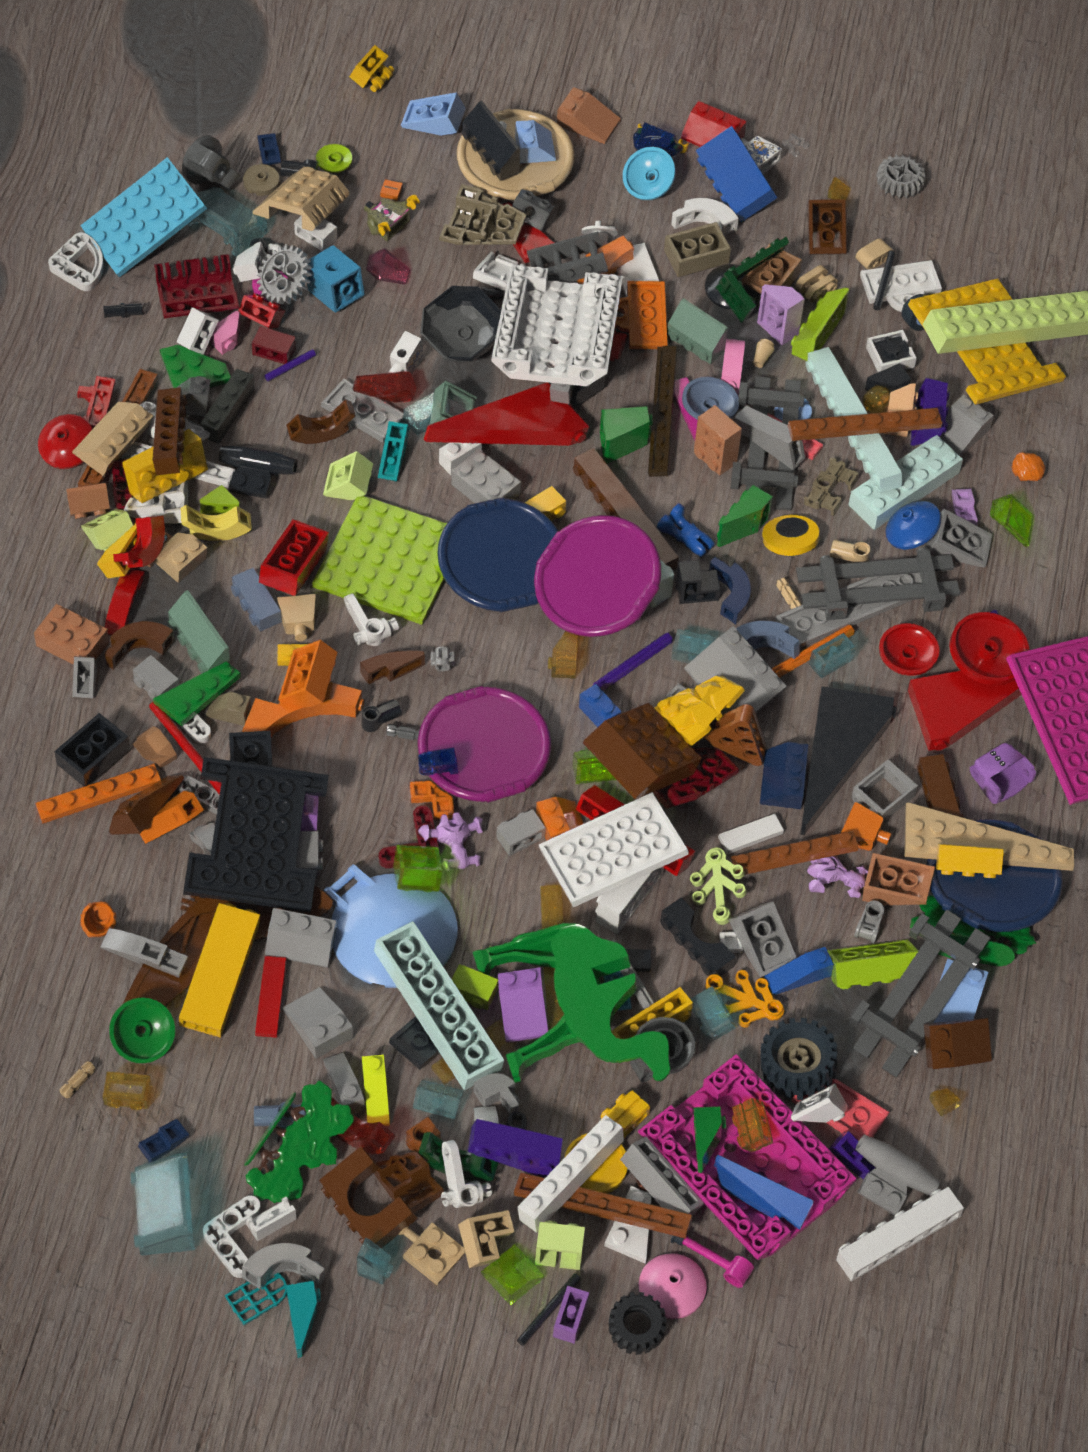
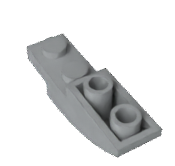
M112 928L108 929L100 947L138 964L144 963L180 978L188 960V956L169 949L167 945Z

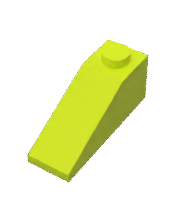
M384 1055L362 1056L368 1128L390 1126Z

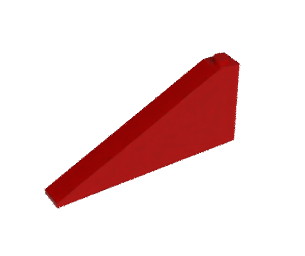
M546 382L428 425L424 441L570 446L585 440L589 426L569 404L551 401V385Z
M962 671L911 679L908 687V693L928 751H939L951 746L1022 695L1016 680L1003 685H988L971 679Z

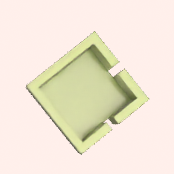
M555 1221L540 1222L535 1265L555 1267L557 1251L561 1252L560 1268L580 1270L585 1227H580V1225L574 1223L563 1225Z

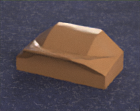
M155 726L139 735L133 743L145 760L155 762L159 769L177 759V754L171 743Z

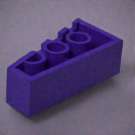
M476 1119L471 1127L468 1152L546 1178L560 1162L563 1138Z

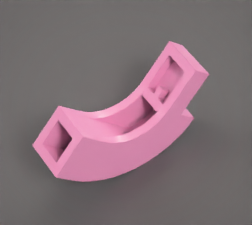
M726 339L721 380L732 386L738 395L745 341Z

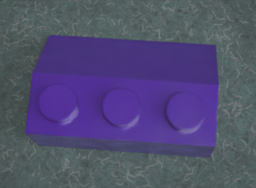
M925 378L918 391L916 410L938 408L942 426L941 428L912 430L910 445L923 444L935 435L940 437L942 433L946 432L948 426L946 416L949 410L946 404L950 394L947 391L948 383Z

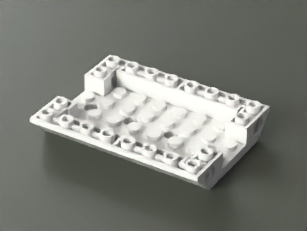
M511 265L491 361L511 379L588 386L608 372L623 276L586 272L584 284L548 281L547 268Z

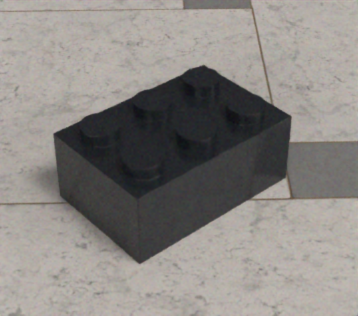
M98 713L54 751L56 763L82 786H88L130 750L129 737L102 714Z

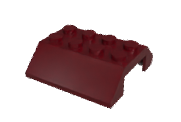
M229 254L220 255L222 270H220L218 255L213 256L215 271L208 272V260L206 257L202 258L204 272H201L199 258L183 260L185 275L182 272L181 261H176L178 276L171 277L169 262L165 263L166 277H164L162 263L154 264L163 318L188 316L192 307L205 313L239 309L231 275Z

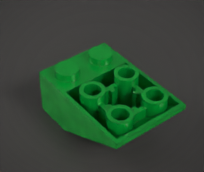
M754 485L748 491L745 490L739 502L734 503L729 513L721 517L718 523L720 527L717 533V546L721 547L759 532L769 520L773 496Z

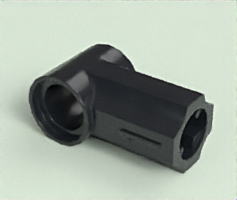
M307 159L303 163L282 160L281 176L290 177L303 167H311L318 170L319 166L316 161Z
M392 699L376 707H365L362 710V728L367 732H375L378 730L379 725L402 716L397 700Z

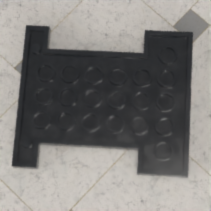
M204 757L201 779L221 782L211 855L189 852L183 895L311 912L316 870L297 868L295 865L305 794L326 797L329 775Z

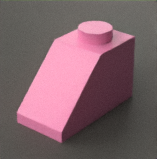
M238 311L233 312L217 323L209 341L222 355L233 350L238 344L240 315Z

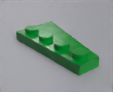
M226 661L153 698V703L179 725L183 726L240 679L241 673Z

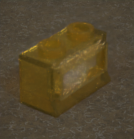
M106 1072L103 1092L104 1105L111 1108H119L121 1106L129 1107L133 1110L148 1109L152 1088L151 1076Z

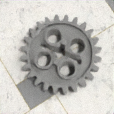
M285 244L284 248L278 246V251L272 249V255L266 254L268 259L267 261L262 260L264 266L259 267L262 272L257 274L261 278L257 281V284L261 285L258 288L262 292L261 295L266 300L284 305L285 302L290 304L291 299L296 301L297 294L302 296L301 290H307L305 283L311 282L307 277L312 276V273L308 272V270L312 269V266L309 265L311 260L307 258L308 255L294 245L288 246ZM276 267L295 279V282L274 271V268Z

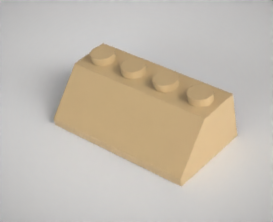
M117 402L72 453L104 476L148 428L153 415L137 403Z

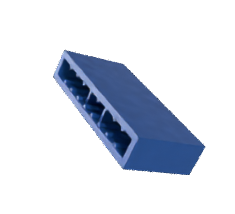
M732 126L696 150L699 155L697 158L702 168H707L704 172L710 180L713 179L715 181L712 185L718 193L721 192L723 194L720 198L725 205L729 204L740 222H743L778 198Z

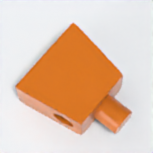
M857 802L854 803L841 833L854 831L858 848L868 851L873 849L876 841L887 845L892 834L881 829L884 821L882 816Z

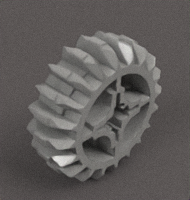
M895 155L894 158L889 156L887 160L884 159L878 167L876 175L878 185H880L881 190H885V194L891 193L892 197L896 195L898 198L904 196L906 199L909 195L913 197L915 193L919 194L926 179L925 168H922V163H917V159L912 160L910 156L906 158L904 155L901 157Z

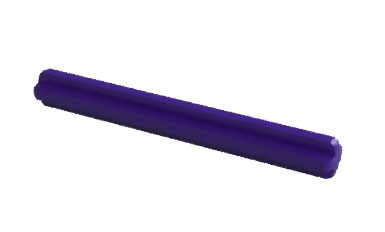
M664 633L594 682L593 685L597 684L604 691L671 644L672 636L669 633Z

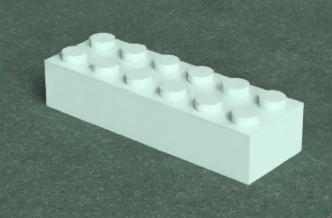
M935 435L896 461L902 472L901 487L880 493L877 487L872 485L871 479L851 491L849 506L872 529L876 530L888 522L899 508L908 503L919 501L959 474L963 459L938 435Z

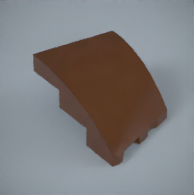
M417 1152L406 1153L401 1156H390L389 1160L375 1162L379 1169L374 1172V1175L394 1201L400 1196L414 1213L440 1198L442 1192H444L443 1188L431 1177L429 1164Z

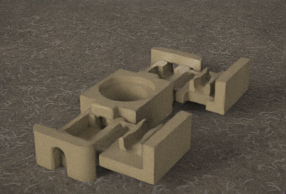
M830 458L826 471H821L813 482L812 491L809 496H804V504L814 509H820L821 505V507L830 510L831 515L834 516L842 504V498L838 496L835 498L831 496L830 492L837 484V480L842 483L846 482L848 490L851 491L859 479V473L845 468V462H837V459ZM822 481H828L830 484L827 486H822L819 483Z

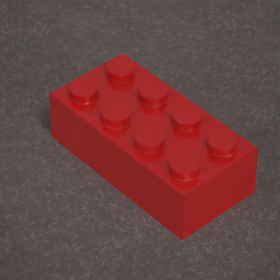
M292 519L261 564L259 583L296 596L327 550L329 532Z

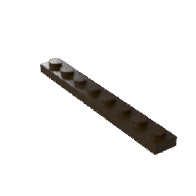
M676 346L657 348L652 413L653 424L651 426L648 465L649 477L668 476L677 361Z

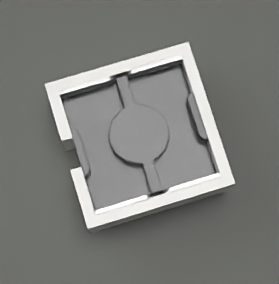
M903 330L868 338L866 349L877 372L896 364H900L904 370L915 367L916 356L912 348L908 347V339Z

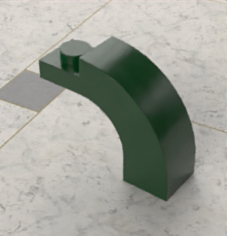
M432 1132L424 1133L418 1153L427 1159L430 1167L446 1174L442 1155V1143L444 1141ZM459 1149L464 1180H494L498 1162Z

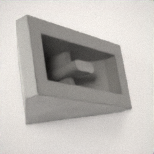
M74 656L73 697L94 698L97 680L95 658Z

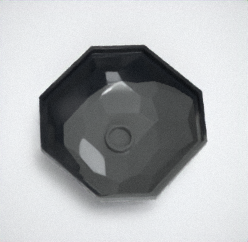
M451 286L423 308L420 334L444 360L471 362L486 353L495 344L501 309L479 287Z

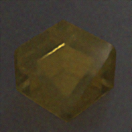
M948 1088L934 1091L929 1097V1100L940 1116L958 1108L961 1103L959 1097Z

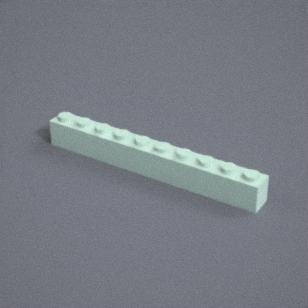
M827 347L808 353V361H806L807 371L812 373L815 385L818 384L820 387V393L822 397L826 398L828 408L833 410L834 417L867 414L830 348ZM879 433L848 436L849 444L856 450V456L858 460L862 461L864 471L869 473L872 485L876 486L880 493L902 486V472Z

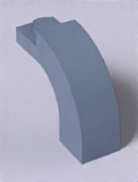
M754 621L736 628L753 649L772 647L793 659L799 656V640L789 634V627L773 621Z

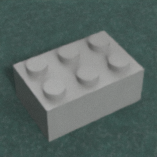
M480 449L476 450L452 470L451 485L474 503L503 497L504 499L515 500L520 496L521 481Z

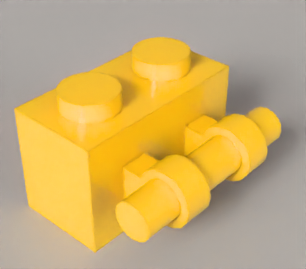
M374 45L356 65L349 77L362 88L371 81L372 86L370 89L372 92H376L384 86L386 80L392 77L394 68L383 65L388 55Z

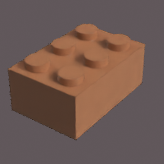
M714 405L698 417L694 445L695 455L697 458L702 459L712 471L722 475L733 467V462H737L742 428Z
M58 604L53 607L34 632L37 647L73 665L74 656L94 657L96 661L109 644L107 628Z

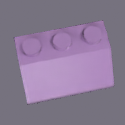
M762 286L757 323L781 345H784L792 340L795 335L798 336L804 305L802 294L792 287Z

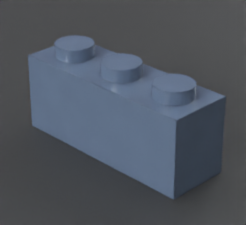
M254 568L232 577L231 591L235 597H239L240 605L244 611L249 613V619L253 626L256 625L261 632L282 622L281 610L265 585L259 583V576Z

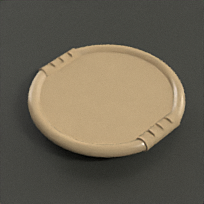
M509 108L493 113V115L499 122L503 121L507 124L506 131L515 142L516 121L534 120L550 130L556 161L519 164L518 174L500 181L496 175L492 174L490 167L483 163L481 156L473 150L471 143L465 140L463 135H461L458 142L457 161L464 177L474 187L483 190L484 193L501 199L515 200L522 189L531 191L535 196L553 192L567 179L574 164L573 144L565 130L552 119L527 110Z

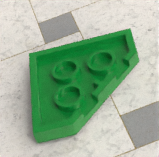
M180 345L160 349V355L173 388L178 387L190 377L202 376L210 379L209 388L227 384L231 378L226 364Z

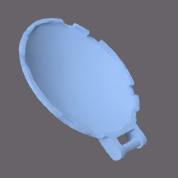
M352 864L347 869L348 872L333 885L323 890L333 900V905L335 906L331 918L336 920L337 923L333 943L334 953L343 967L358 979L369 984L385 985L386 988H397L374 952L377 939L412 921L442 966L450 959L457 939L456 915L445 895L429 882L415 876L395 873L369 878L357 866ZM352 878L358 881L343 896L340 897L336 894Z

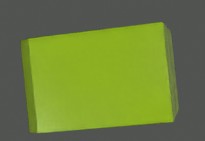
M223 485L202 497L199 502L200 513L220 515L236 506L240 508L239 501Z

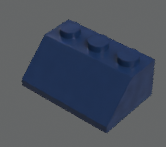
M786 742L765 751L760 795L761 805L801 810L808 744Z

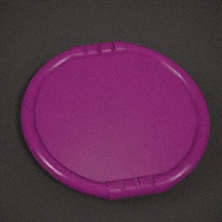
M591 516L567 525L556 532L536 562L534 586L541 609L555 625L575 635L585 637L605 636L629 627L636 621H639L660 589L661 561L654 542L639 526L616 516Z
M479 686L445 696L428 712L420 727L418 752L423 764L431 763L430 761L433 762L435 759L440 760L436 761V765L439 767L437 772L435 766L424 768L429 777L439 787L462 799L489 803L523 793L539 779L550 758L551 737L543 716L529 701L504 689Z

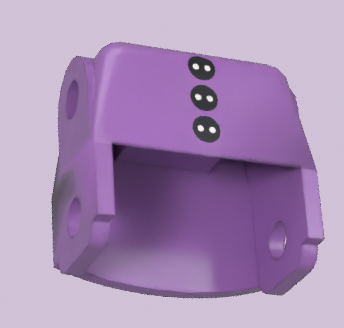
M1002 743L979 757L974 765L970 767L972 777L993 804L1013 797L1023 790L1029 782H1033L1036 776L1035 767L1024 755L1008 743Z

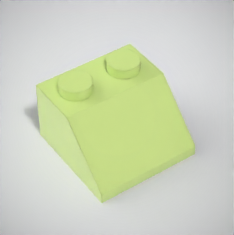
M357 451L331 463L323 495L346 500H355L356 497L366 495L372 475L373 463Z
M114 509L81 525L95 548L104 551L133 526L127 511Z

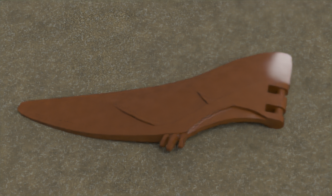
M314 885L311 912L283 908L276 909L322 917L332 908L333 900ZM190 896L194 901L182 898L181 903L189 907L181 905L180 910L185 913L159 941V943L167 945L169 949L188 956L180 978L143 964L123 1003L134 998L143 997L154 999L166 1006L190 986L219 903H229L238 909H251L260 914V924L253 942L267 938L272 911L276 907Z

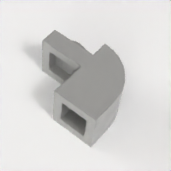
M493 1073L474 1082L473 1092L483 1107H489L500 1101L509 1115L519 1111L520 1101L514 1093L515 1082L510 1077L504 1074Z

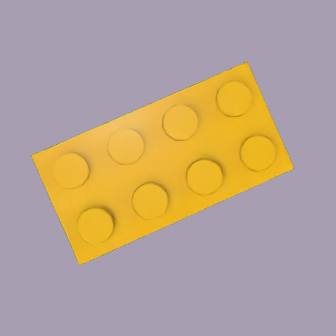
M190 429L184 431L183 465H180V473L156 476L152 460L153 447L122 462L130 494L139 502L144 503L208 470L202 440Z

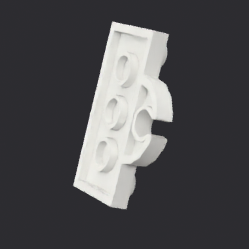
M932 260L892 266L882 302L888 301L891 307L902 312L904 302L912 296L940 293L942 287ZM884 267L860 272L870 304L875 302Z

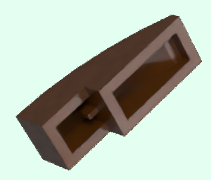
M410 650L374 656L360 662V673L368 685L383 677H387L391 682L424 666L425 653L423 651Z

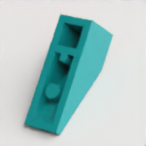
M389 421L378 473L379 479L397 482L410 432L408 424Z
M313 1281L286 1285L297 1358L303 1356L318 1311L317 1302H321L319 1288L315 1289Z

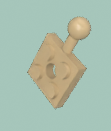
M431 1223L420 1236L410 1229L409 1226L398 1234L405 1235L413 1242L411 1247L403 1254V1259L437 1286L466 1254L464 1247L434 1223ZM437 1249L440 1251L441 1256L438 1259H433L429 1256V1251Z

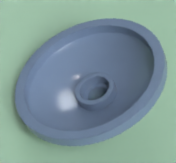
M700 377L690 381L682 394V403L685 410L697 420L701 414L714 405L730 419L735 416L739 407V398L733 387L725 381L714 377Z

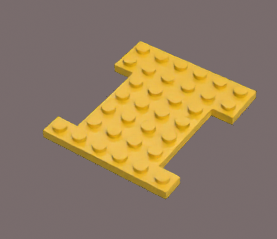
M993 279L911 299L908 306L922 325L930 310L1013 299L1000 280ZM1026 343L957 351L978 382L969 385L966 389L975 405L1063 382L1066 378L1057 363L1041 366Z

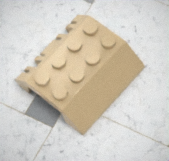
M303 167L286 179L253 210V214L269 219L279 209L302 215V229L313 231L340 203L349 197L350 193L336 175L318 171L311 167Z

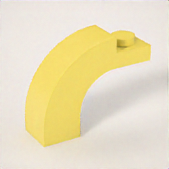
M187 505L180 508L182 525L188 527L190 534L194 535L197 539L206 541L230 540L252 530L250 513L238 506L220 515L202 514Z

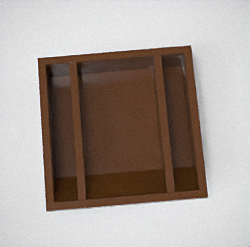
M650 703L605 720L583 741V744L635 800L692 776L702 759Z

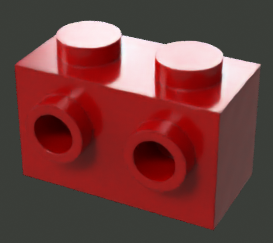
M254 293L253 295H244L238 312L267 328H278L285 310L279 308V304L272 301L267 302L262 295Z

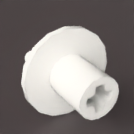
M595 221V226L582 228V234L584 235L598 231L602 246L607 244L608 238L618 235V230L614 226H601V221Z

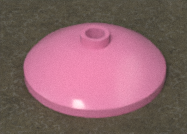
M669 1253L653 1258L645 1265L639 1278V1292H644V1296L647 1297L650 1294L653 1296L654 1301L658 1300L661 1303L660 1307L665 1310V1317L668 1319H680L691 1315L701 1306L706 1295L707 1284L702 1269L696 1262L684 1255ZM674 1277L678 1281L673 1283L670 1281V1278Z

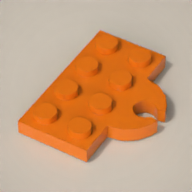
M627 281V297L619 299L617 311L623 313L624 316L616 317L615 328L629 333V349H657L658 347H666L665 281Z

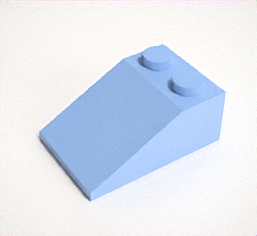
M457 92L411 100L401 126L402 128L441 136L454 134L458 131L466 108Z
M947 959L941 979L953 963V960ZM970 968L934 1023L974 1019L988 972L978 968L974 970Z

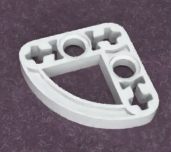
M83 232L76 233L48 261L49 269L53 274L82 291L92 290L98 284L103 274L104 265L101 249L92 237ZM87 249L91 251L95 258V266L92 273L74 264ZM67 251H73V252H74V254H72V255H70V256H69V255H65L64 253L67 252ZM69 271L77 272L75 275L72 276L67 275Z

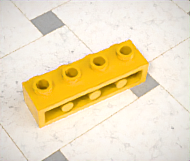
M679 987L611 1030L616 1038L628 1039L634 1037L640 1027L651 1019L667 1017L674 1018L683 1023L691 1016L693 1002Z

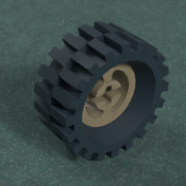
M790 1018L789 1024H785L783 1020L778 1023V1029L774 1026L771 1027L769 1035L765 1034L763 1043H761V1071L763 1079L767 1080L768 1087L771 1089L775 1086V1093L778 1095L785 1092V1098L791 1099L792 1095H797V1100H803V1095H808L809 1097L815 1094L816 1091L819 1092L825 1089V1086H831L832 1079H835L837 1075V1044L834 1042L832 1033L827 1034V1028L824 1025L818 1028L817 1021L812 1020L811 1024H808L807 1018H801V1022H795V1018ZM809 1056L814 1060V1063L810 1067ZM788 1057L790 1068L784 1063Z

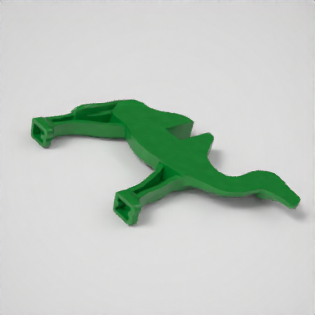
M562 923L520 934L514 937L511 942L473 951L478 971L489 975L494 966L510 962H522L555 968L554 988L559 1006L564 1015L556 1026L532 1044L506 1054L515 1083L521 1082L526 1068L536 1061L550 1057L566 1046L578 1042L583 1043L596 1057L605 1062L622 1063L640 1058L653 1072V1079L655 1081L661 1082L670 1074L669 1046L666 1035L650 1031L628 1039H619L611 1032V1022L614 1014L638 988L635 973L603 984L600 983L599 977L631 967L628 954L619 943L601 939L580 924Z

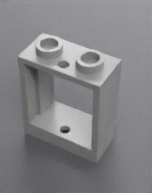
M888 759L854 786L851 798L854 803L857 802L882 816L885 821L915 797L918 785ZM883 778L902 794L884 810L865 794L866 791Z

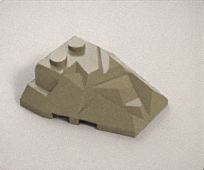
M461 184L456 196V208L449 225H444L439 240L456 245L516 244L527 214L508 204L505 206L500 204L498 198L494 196L492 199L484 195V191L480 188Z

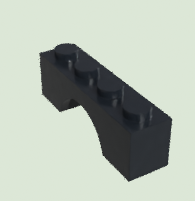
M682 897L663 909L660 919L661 925L665 930H669L674 935L675 941L680 946H684L690 958L694 961L696 960L701 965L703 972L707 976L713 974L722 976L734 967L736 956L723 942L706 943L694 935L691 925L695 912Z

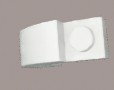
M694 198L686 200L684 208L673 212L672 226L674 229L693 222H705L708 224L717 222L723 235H727L737 231L739 218L731 208L722 202L709 198Z

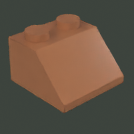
M106 483L66 489L70 516H75V519L86 518V514L94 513L95 516L104 515L106 511L110 510Z

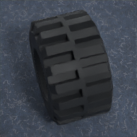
M634 1292L629 1293L627 1297L625 1295L620 1297V1301H616L613 1309H611L608 1324L609 1334L612 1335V1341L618 1344L619 1349H626V1353L631 1354L632 1351L636 1352V1355H641V1352L645 1351L646 1354L650 1352L651 1348L655 1349L663 1339L667 1323L665 1310L660 1307L661 1303L658 1300H653V1296L650 1294L647 1297L644 1296V1292H639V1295H635ZM633 1312L643 1313L650 1319L651 1327L644 1334H632L624 1326L625 1317Z

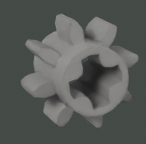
M440 646L435 649V652H431V666H435L436 670L448 671L450 666H454L455 653L450 652L448 647Z

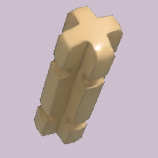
M779 579L776 586L782 591L781 594L788 605H791L790 608L794 609L801 606L802 603L800 600H797L798 597L787 579Z
M85 1062L81 1066L82 1069H79L67 1081L68 1084H64L59 1091L62 1096L67 1099L74 1094L73 1091H76L88 1079L87 1076H91L95 1072V1066L91 1062Z

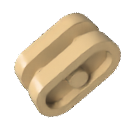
M819 265L800 277L796 282L795 288L800 293H805V297L810 302H818L827 292L836 290L838 280L832 274L827 275L828 270Z

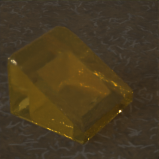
M834 177L829 187L827 198L833 200L845 199L846 201L850 188Z

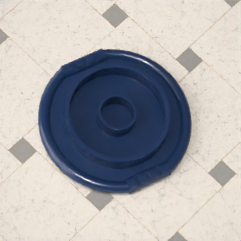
M503 497L467 505L449 520L439 538L437 555L441 573L447 584L458 596L479 608L501 613L537 605L538 600L534 586L536 562L558 529L540 510L517 500L504 499Z
M992 819L975 820L976 822L1043 840L1013 822ZM927 859V865L935 867L930 885L934 898L944 911H950L961 918V921L975 929L992 932H1011L1028 928L1048 916L1061 896L1063 887L1062 870L1002 865V875L996 874V878H985L983 873H975V877L962 876V872L954 871V875L941 874V870L936 869L937 859Z

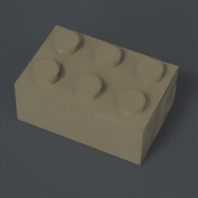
M717 222L665 236L664 252L677 277L728 264L731 248Z

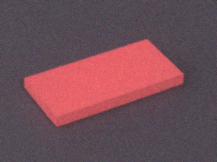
M836 1078L832 1079V1085L835 1084L848 1107L843 1118L835 1122L832 1119L826 1123L841 1133L849 1131L858 1141L863 1135L873 1138L888 1117L889 1111ZM794 1095L792 1102L797 1104L801 1100H797V1095Z

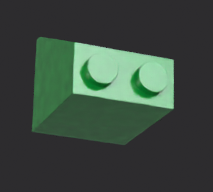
M647 406L601 410L599 434L603 460L606 464L647 446L653 424L652 414H648Z

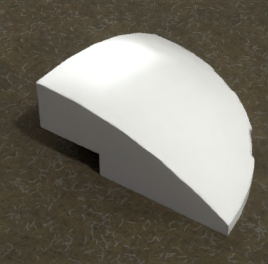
M188 481L144 503L139 502L136 498H130L126 503L124 511H127L128 515L133 518L163 515L164 523H182L180 508L185 505L188 506Z

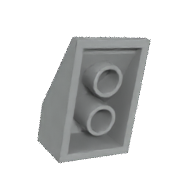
M963 394L949 408L946 416V421L948 422L947 430L941 434L940 438L961 457L990 430L994 415L980 405H975L970 398Z
M946 509L940 512V527L936 534L926 542L925 547L935 556L951 555L952 561L984 568L987 563L992 534Z
M774 902L761 904L729 919L731 927L736 934V939L738 937L745 954L759 977L765 976L797 958Z
M320 987L282 1007L315 1059L353 1039V1026L342 1010Z

